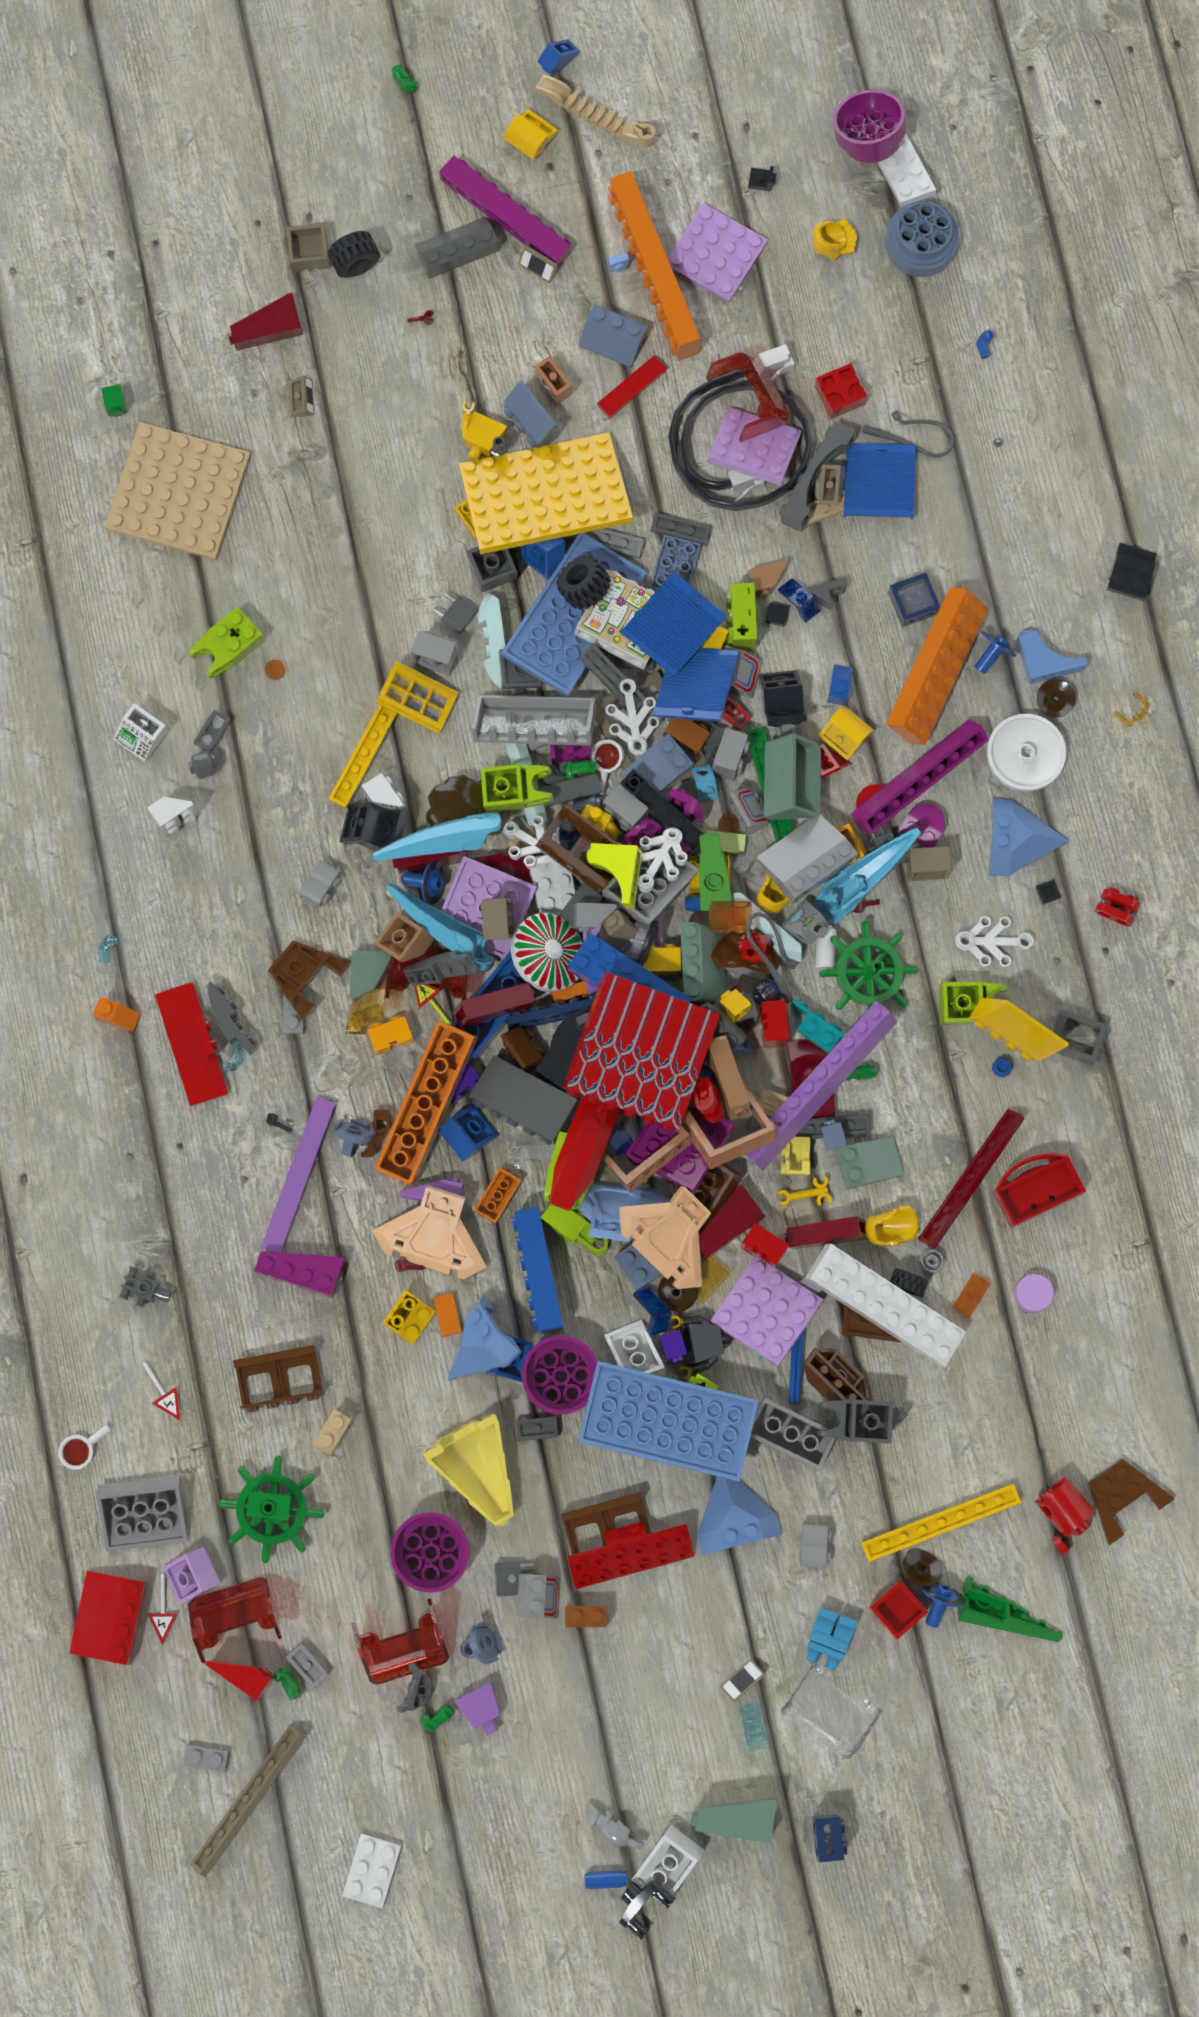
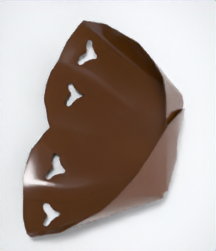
M736 930L728 933L713 948L711 958L719 967H745L764 974L770 973L769 969H765L767 966L764 962H749L742 959L739 943L740 937L746 935V930ZM770 945L768 960L777 970L779 968L778 958Z

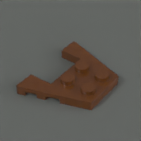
M292 941L271 965L268 973L300 1019L304 1021L313 1011L315 1005L300 995L302 990L323 966H326L341 977L352 961Z
M1123 1459L1088 1483L1108 1545H1111L1125 1535L1113 1516L1140 1496L1147 1493L1158 1510L1175 1500L1173 1496Z

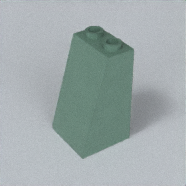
M765 1798L697 1807V1812H692L691 1825L698 1832L771 1844L777 1800L775 1798Z

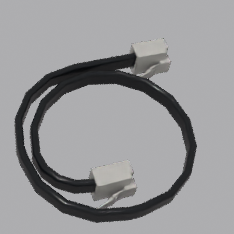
M786 344L758 354L757 363L710 379L690 391L674 411L668 434L672 464L689 493L711 507L741 511L768 505L790 492L798 482L801 473L806 471L812 447L807 418L793 398L773 385H768L785 372L794 369V361L792 357L790 358V352ZM760 371L763 377L773 374V377L764 384L749 380L730 383ZM713 388L716 389L701 397L686 417L680 440L685 470L691 479L703 488L717 491L731 489L733 494L744 491L734 502L713 498L694 486L677 458L674 438L679 418L693 400ZM750 390L770 394L790 407L802 425L805 449L801 465L788 483L766 496L741 501L754 490L764 487V480L734 470L728 472V480L714 481L705 479L696 473L690 464L687 440L692 422L705 405L724 394Z

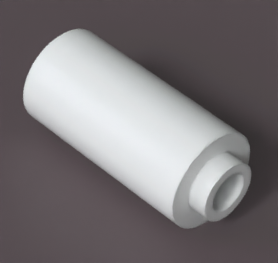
M828 925L827 935L824 938L818 937L816 939L815 969L817 970L835 969L836 947L830 942V937L836 936L837 930L833 929L832 925Z

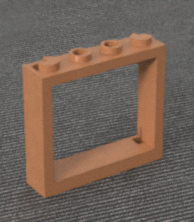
M744 1078L741 1079L750 1102V1111L762 1129L714 1150L689 1112L688 1108L696 1105L695 1099L693 1097L690 1098L681 1125L690 1134L692 1142L710 1169L775 1141L776 1125L768 1119L765 1108L763 1106L760 1107L754 1092L749 1091Z
M620 1110L615 1125L627 1117V1115L623 1114L624 1110ZM681 1125L679 1130L675 1129L679 1133L677 1136L627 1175L624 1174L605 1151L601 1161L631 1193L693 1142L690 1134Z

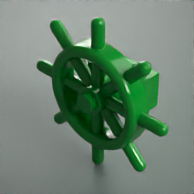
M279 1455L274 1458L272 1474L260 1475L253 1479L246 1468L240 1466L237 1471L247 1484L240 1492L238 1500L219 1501L221 1508L236 1509L237 1520L241 1527L240 1530L228 1539L229 1544L234 1545L245 1535L256 1542L262 1543L261 1561L263 1563L269 1562L271 1545L281 1544L288 1540H291L299 1552H305L306 1546L297 1536V1533L302 1528L306 1517L322 1519L325 1516L324 1511L307 1509L306 1498L302 1491L315 1480V1476L309 1474L296 1484L290 1478L280 1475L282 1457ZM271 1482L270 1493H264L259 1486ZM279 1483L285 1485L290 1490L283 1495L278 1494ZM294 1496L296 1497L298 1508L292 1507ZM290 1515L297 1516L295 1522L290 1527L287 1521H290ZM246 1516L251 1517L250 1522H248ZM266 1519L265 1533L262 1535L256 1532L254 1528ZM274 1524H278L284 1533L273 1536Z

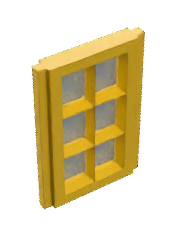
M395 661L376 703L440 734L459 692Z

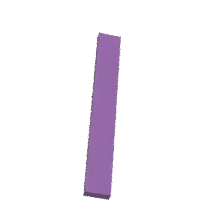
M319 1097L315 1099L261 1245L262 1249L275 1253L282 1252L336 1105L334 1102Z

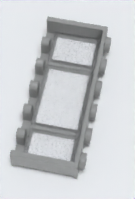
M478 695L472 725L474 742L591 745L596 714L595 698Z

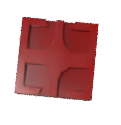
M851 363L816 378L815 388L830 419L866 404L867 394L863 386H861Z
M786 1000L761 1002L759 1011L760 1021L762 1022L763 1049L787 1047L789 1031Z
M755 1223L741 1243L740 1248L751 1255L754 1254L758 1259L765 1261L772 1268H775L787 1251L789 1244Z
M901 1580L896 1582L868 1607L895 1640H898L928 1613Z

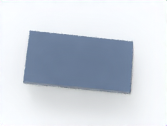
M664 535L649 589L656 592L673 571L691 586L701 544Z

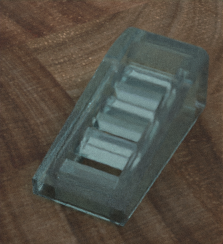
M759 1703L738 1708L749 1752L768 1748L769 1743ZM757 1712L756 1716L745 1718V1714ZM759 1720V1724L747 1726V1723ZM761 1729L760 1733L749 1735L750 1731ZM763 1737L764 1741L751 1743V1740Z

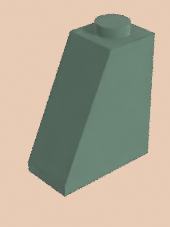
M352 950L349 997L351 1001H354V1004L364 1005L366 1002L372 1001L393 961L391 955L382 951Z

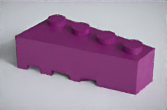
M260 1252L254 1271L256 1274L334 1298L346 1259L345 1257Z

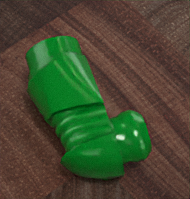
M395 65L391 69L394 80L402 87V92L411 94L418 89L417 81H411L410 76L401 65Z
M588 760L574 763L571 761L567 762L563 770L565 778L569 780L575 779V773L595 774L596 762Z
M869 1064L857 1066L846 1080H869L877 1076V1068Z
M283 1667L274 1672V1680L276 1682L281 1681L289 1700L301 1697V1687L291 1673L293 1670Z
M445 1704L432 1717L424 1714L420 1719V1723L423 1724L425 1730L436 1732V1728L451 1720L450 1718L455 1711L448 1704Z

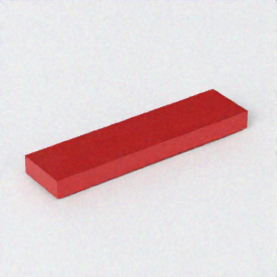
M655 355L652 356L597 403V406L609 419L612 418L667 371V368Z

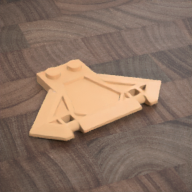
M427 1185L420 1206L372 1230L382 1250L389 1256H392L393 1251L401 1253L400 1259H405V1261L417 1265H424L426 1268L448 1275L451 1269L458 1271L457 1277L465 1279L487 1268L485 1261L460 1218L466 1197ZM397 1240L403 1241L404 1244H403V1245L398 1244V1243H396V1241H397ZM454 1258L462 1260L461 1264L454 1262Z
M680 1186L667 1203L619 1207L621 1235L625 1239H628L631 1235L634 1238L632 1246L666 1279H669L672 1275L675 1278L672 1285L676 1289L702 1287L698 1230L710 1216L711 1212L685 1186ZM637 1227L641 1229L640 1232L636 1230Z

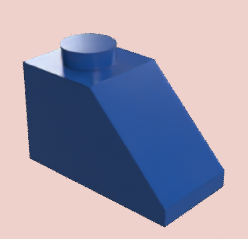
M568 39L547 44L537 62L545 72L552 74L560 72L581 51Z
M834 665L827 703L847 704L853 668Z

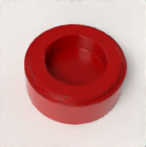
M1058 1535L1052 1538V1542L1062 1556L1070 1552Z

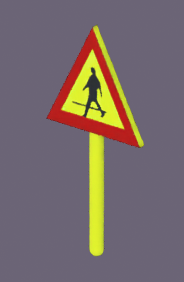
M429 984L414 986L419 1009L430 1001L445 1022L451 1024L450 1020L433 1000L442 990Z

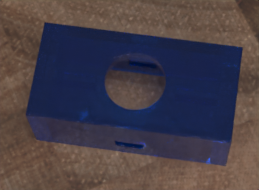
M615 1123L616 1133L609 1138L607 1145L621 1156L634 1141L624 1129Z

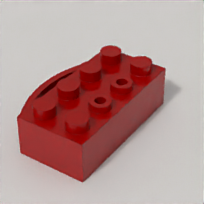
M1046 1153L1031 1156L1014 1165L998 1182L993 1195L1010 1229L1083 1195L1086 1190L1068 1155ZM1044 1159L1049 1161L1048 1165H1040L1024 1171L1012 1182L1007 1180L1011 1173L1025 1164ZM1049 1196H1052L1054 1200L1050 1201ZM1031 1205H1035L1036 1209H1031Z

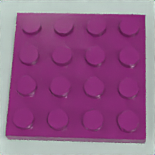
M696 1105L688 1108L714 1150L724 1146L733 1132L735 1124L724 1118L716 1123H710ZM655 1121L653 1125L645 1123L625 1154V1157L631 1162L640 1165L679 1133L674 1128L672 1132L660 1128L661 1124ZM692 1143L655 1174L679 1186H685L688 1190L695 1193L710 1168L694 1143Z

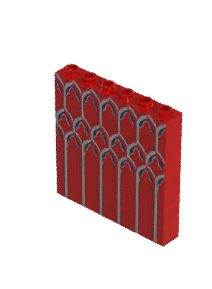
M603 972L562 1088L567 1089V1094L579 1097V1094L586 1096V1101L594 1104H597L598 1101L605 1103L604 1107L610 1110L622 1109L624 1110V1115L635 1118L636 1115L643 1117V1122L652 1125L654 1121L661 1124L660 1128L671 1132L673 1128L679 1130L720 1014L614 974Z

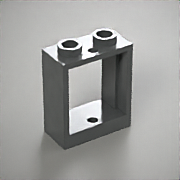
M1061 1010L1053 1032L1059 1037L1062 1036L1066 1020L1097 1029L1099 1032L1091 1055L1067 1047L1056 1052V1054L1093 1066L1096 1061H1100L1103 1052L1100 1046L1102 1042H1106L1109 1033L1106 1031L1107 1025Z

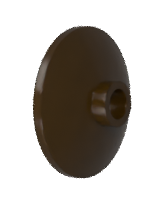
M1052 679L1040 686L1036 695V701L1039 709L1044 714L1057 718L1067 715L1073 709L1076 696L1073 688L1067 682ZM1057 698L1058 703H1053L1051 699Z
M672 1275L669 1279L663 1277L658 1286V1297L664 1307L671 1311L682 1312L694 1305L698 1297V1287L679 1289L680 1295L675 1296L673 1290L676 1288L672 1285L675 1278Z
M911 1551L902 1561L904 1575L909 1581L918 1586L930 1587L937 1584L941 1579L942 1566L935 1556L926 1551Z

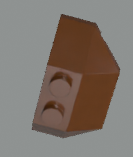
M814 1348L804 1361L803 1367L807 1381L827 1401L846 1399L872 1401L869 1397L865 1376L838 1349Z

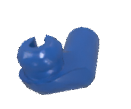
M991 330L982 332L976 341L981 359H986L990 356L987 346L994 338V333Z

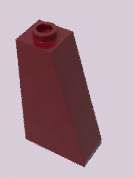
M288 293L230 326L231 333L228 334L230 345H234L236 351L303 335L293 294Z
M467 850L427 854L392 859L394 869L398 868L399 874L424 870L433 861H439L443 866L461 863L463 856L468 857Z
M529 983L462 1000L453 1011L458 1028L462 1030L528 1008L535 1002L536 996L534 989L530 988Z
M742 1184L736 1188L699 1235L700 1258H703L705 1261L750 1230L755 1223L758 1224L765 1218L761 1209Z
M858 1216L786 1228L787 1233L784 1234L785 1242L789 1244L791 1249L868 1240L865 1233L866 1221Z

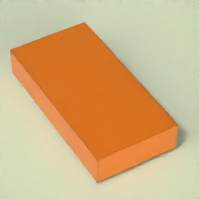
M453 1293L433 1297L442 1337L462 1333Z

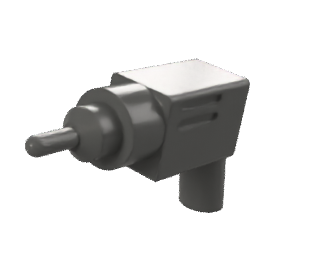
M701 720V724L710 730L704 750L706 752L704 764L707 765L708 760L713 755H716L725 728L719 727L711 721Z

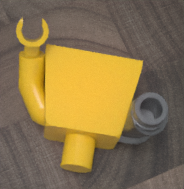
M468 400L463 403L465 412H463L461 432L466 446L471 449L468 458L478 461L481 454L488 457L492 456V454L495 456L504 455L507 441L504 439L508 434L507 426L475 411L472 414L471 411L476 407V403L473 402L472 408H468Z
M586 805L585 808L574 807L582 817L591 820L594 826L607 832L610 838L617 842L619 830L610 814L591 805ZM564 819L561 822L560 831L563 834L570 835L572 831L580 835L582 834L581 830L568 820Z

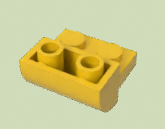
M527 109L524 113H518L508 126L503 139L534 160L544 151L545 145L556 136L558 129Z
M843 705L833 714L818 736L846 760H849L875 730L846 705Z
M404 1289L382 1321V1324L414 1345L436 1311Z

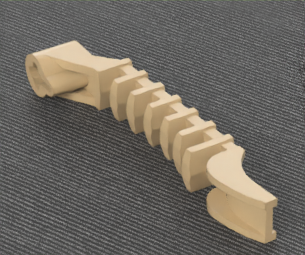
M543 74L535 87L536 91L551 98L560 108L566 109L568 113L571 112L576 117H581L586 122L589 121L595 127L602 128L604 132L608 131L612 136L621 138L622 141H632L641 147H649L653 143L655 129L651 124H641L631 120L625 123L623 122L624 117L620 116L617 119L614 117V112L608 114L605 112L604 107L601 109L596 108L595 102L592 104L587 103V97H584L582 100L579 99V91L576 90L571 94L570 87L556 78Z

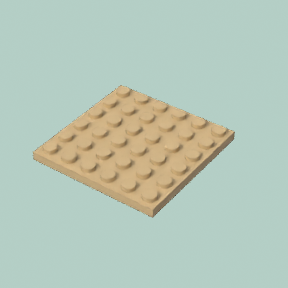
M139 422L104 527L105 530L216 560L246 471L250 452Z

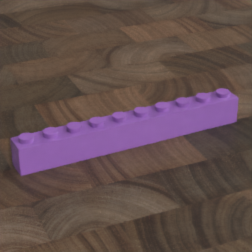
M876 1001L769 1119L775 1123L777 1131H775V1141L745 1154L762 1171L765 1170L898 1021L890 1011Z

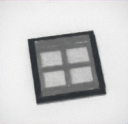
M630 918L637 933L616 950L643 966L647 961L657 934L659 921L654 920L650 925H646Z

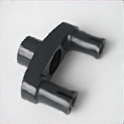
M656 1878L641 1890L632 1883L620 1897L628 1907L621 1917L619 1924L625 1929L631 1930L640 1940L643 1939L650 1929L636 1919L635 1914L649 1897L654 1896L667 1909L676 1899V1897L662 1887V1883Z

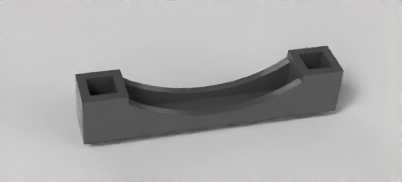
M836 421L832 427L829 426L827 428L825 439L823 442H819L814 458L811 457L809 459L807 470L805 473H801L797 487L791 490L787 504H783L780 509L779 515H781L782 524L800 532L804 530L811 518L810 507H807L809 493L815 479L821 472L822 465H827L843 453L848 454L856 440L855 429Z

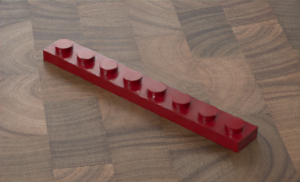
M1010 1109L1005 1111L918 1237L921 1243L936 1249L1025 1118L1021 1114Z

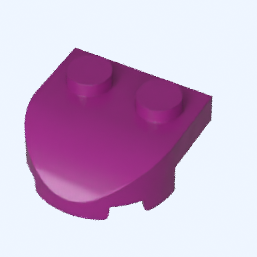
M679 788L676 790L671 789L668 802L676 809L683 811L684 816L689 821L693 822L694 819H697L696 822L702 823L704 815L699 802L692 796L687 795L685 790Z
M933 804L917 805L907 814L898 832L905 834L910 830L918 828L921 835L916 842L926 848H933L945 830L946 822L943 812Z
M646 817L623 837L622 844L635 845L640 848V839L642 837L652 838V836L658 837L663 835L660 830L661 826L650 817Z

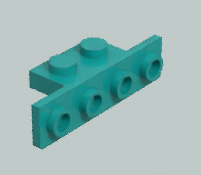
M795 999L792 1001L791 1007L805 1016V1019L796 1031L829 1054L836 1043L845 1036V1034L840 1032L841 1028L834 1023L830 1025L819 1012L815 1011L813 1013L808 1009L809 1006L801 1000L796 1001Z

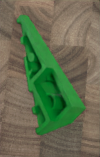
M967 1576L961 1593L965 1598V1604L958 1607V1621L1060 1642L1063 1638L1062 1631L1055 1632L1046 1626L1047 1622L1043 1620L1037 1621L1029 1616L1030 1612L1004 1596L1001 1598L989 1592V1587L985 1585L981 1587L974 1583L973 1578Z

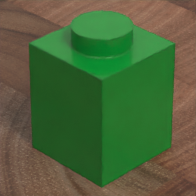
M120 384L101 388L108 417H118L123 413H127Z

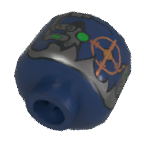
M765 977L753 987L755 994L752 996L759 1005L761 1002L777 1001L782 997L773 978Z

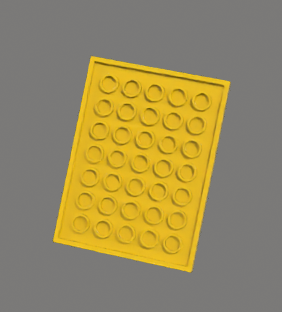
M609 432L545 445L539 449L535 447L506 453L502 456H492L478 459V461L473 460L459 463L480 554L633 522V515Z

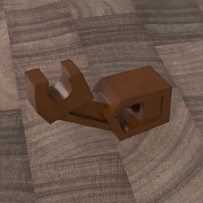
M389 1109L373 1110V1130L376 1133L371 1142L361 1144V1147H369L368 1152H361V1158H372L375 1156L385 1136L391 1131ZM377 1122H387L386 1128L379 1131Z

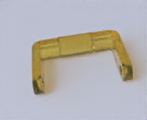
M1134 691L1132 694L1145 706L1133 716L1131 721H1128L1118 711L1114 712V715L1128 727H1131L1135 722H1139L1146 715V711L1150 706V703L1137 691Z

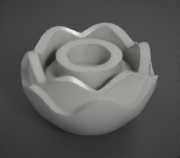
M927 1249L920 1256L919 1263L924 1272L936 1274L944 1267L945 1260L939 1250Z

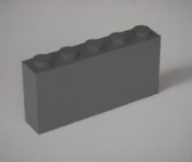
M493 1055L469 1095L474 1101V1106L481 1110L484 1107L490 1110L489 1113L498 1119L500 1117L507 1119L506 1122L515 1128L517 1126L524 1128L523 1132L533 1137L535 1134L541 1137L539 1140L548 1146L551 1143L556 1144L559 1131L566 1133L580 1103L576 1098Z

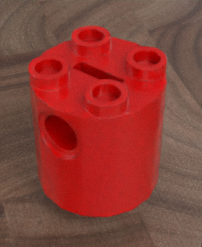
M1066 1476L1056 1482L1045 1494L1035 1501L1037 1506L1064 1537L1080 1536L1092 1526L1093 1514L1096 1510Z

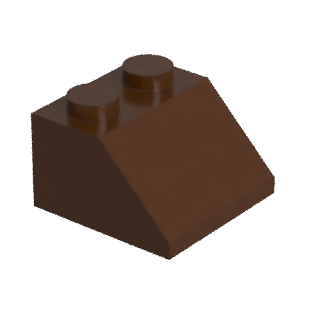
M519 1026L500 1035L501 1043L519 1069L528 1073L542 1061L544 1053L539 1045L534 1046L531 1041L533 1037L528 1029L523 1030Z

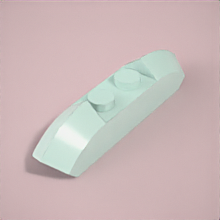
M486 594L478 614V623L485 625L483 627L484 638L489 639V645L485 646L487 657L490 658L484 660V665L491 680L501 688L498 652L499 649L505 648L500 604L497 597Z
M505 743L511 765H532L526 744ZM536 781L534 789L540 791ZM544 804L524 809L529 826H533L532 819L538 815L543 818L544 822L548 821ZM538 820L535 824H540L541 821Z
M742 893L731 894L733 907L728 910L739 925L743 922L747 923L749 917L754 913H764ZM755 917L750 924V931L770 936V944L773 946L772 948L776 956L781 958L778 942L770 923L763 917ZM774 922L782 941L785 959L801 962V944Z

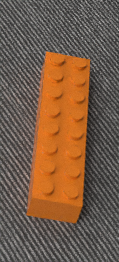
M949 588L886 723L908 743L926 745L989 610L968 589Z
M437 1021L376 1163L375 1170L408 1185L416 1184L477 1042V1036L443 1021Z

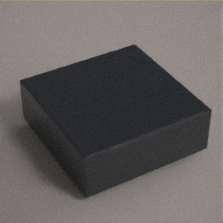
M769 603L765 623L784 627L788 606Z
M1054 879L1035 886L1042 905L1061 899V894Z

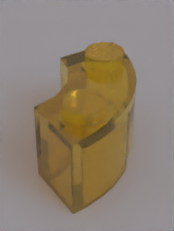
M373 989L360 995L351 1003L347 1012L345 1034H365L370 1024L385 1020V989Z

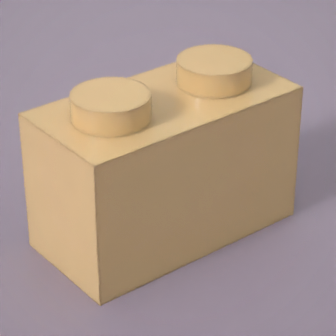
M334 1409L313 1445L333 1456L353 1420Z

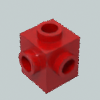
M750 932L753 941L768 958L770 936L760 935L758 932ZM745 935L744 939L740 940L739 943L742 959L749 962H764L750 944L747 935Z

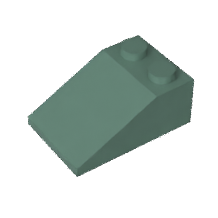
M894 1137L856 1143L837 1148L835 1151L845 1190L904 1176Z

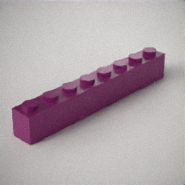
M453 155L439 171L440 180L521 243L555 262L557 268L571 254L570 242L565 237L557 235L555 230L549 225H544L535 214L531 215L521 203L514 202L508 193L501 192L492 181L484 179L478 170L471 169L464 159H458Z
M968 719L854 810L851 816L858 829L872 835L988 742L989 739L982 725Z

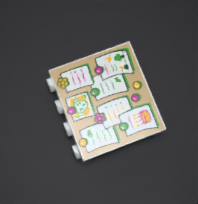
M607 569L606 572L611 579L609 583L610 588L607 589L608 593L595 606H590V608L585 610L574 634L644 670L650 657L620 631L644 606L655 591L645 589L639 586L636 581L627 580L620 573Z

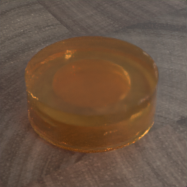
M271 660L265 666V673L269 679L279 680L284 676L285 668L281 661Z
M724 814L720 817L718 828L721 832L734 833L737 830L738 821L734 815Z

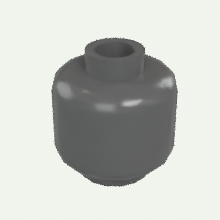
M209 751L193 754L191 762L188 763L191 774H196L199 779L214 775L216 769L219 768L215 754H211Z

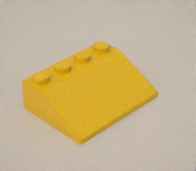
M981 998L969 1017L975 1022L974 1025L977 1028L990 1032V1037L1006 1043L1004 1046L1007 1049L1019 1052L1021 1054L1020 1057L1027 1062H1039L1069 1045L1064 1039L1008 1000Z

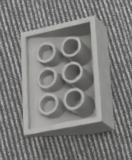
M819 813L761 853L756 859L793 905L853 862L858 853L846 837Z
M663 844L651 846L649 850L641 849L642 854L661 849ZM670 848L669 856L673 866L679 871L676 880L671 881L667 878V871L662 862L653 877V889L650 892L644 893L637 887L635 909H627L622 904V892L616 877L603 889L602 901L606 904H617L615 911L618 909L626 916L650 925L694 878L699 869L689 861L685 865H678L675 862L676 855ZM654 859L641 863L639 877L647 873Z
M180 1475L98 1485L96 1499L106 1552L188 1541Z

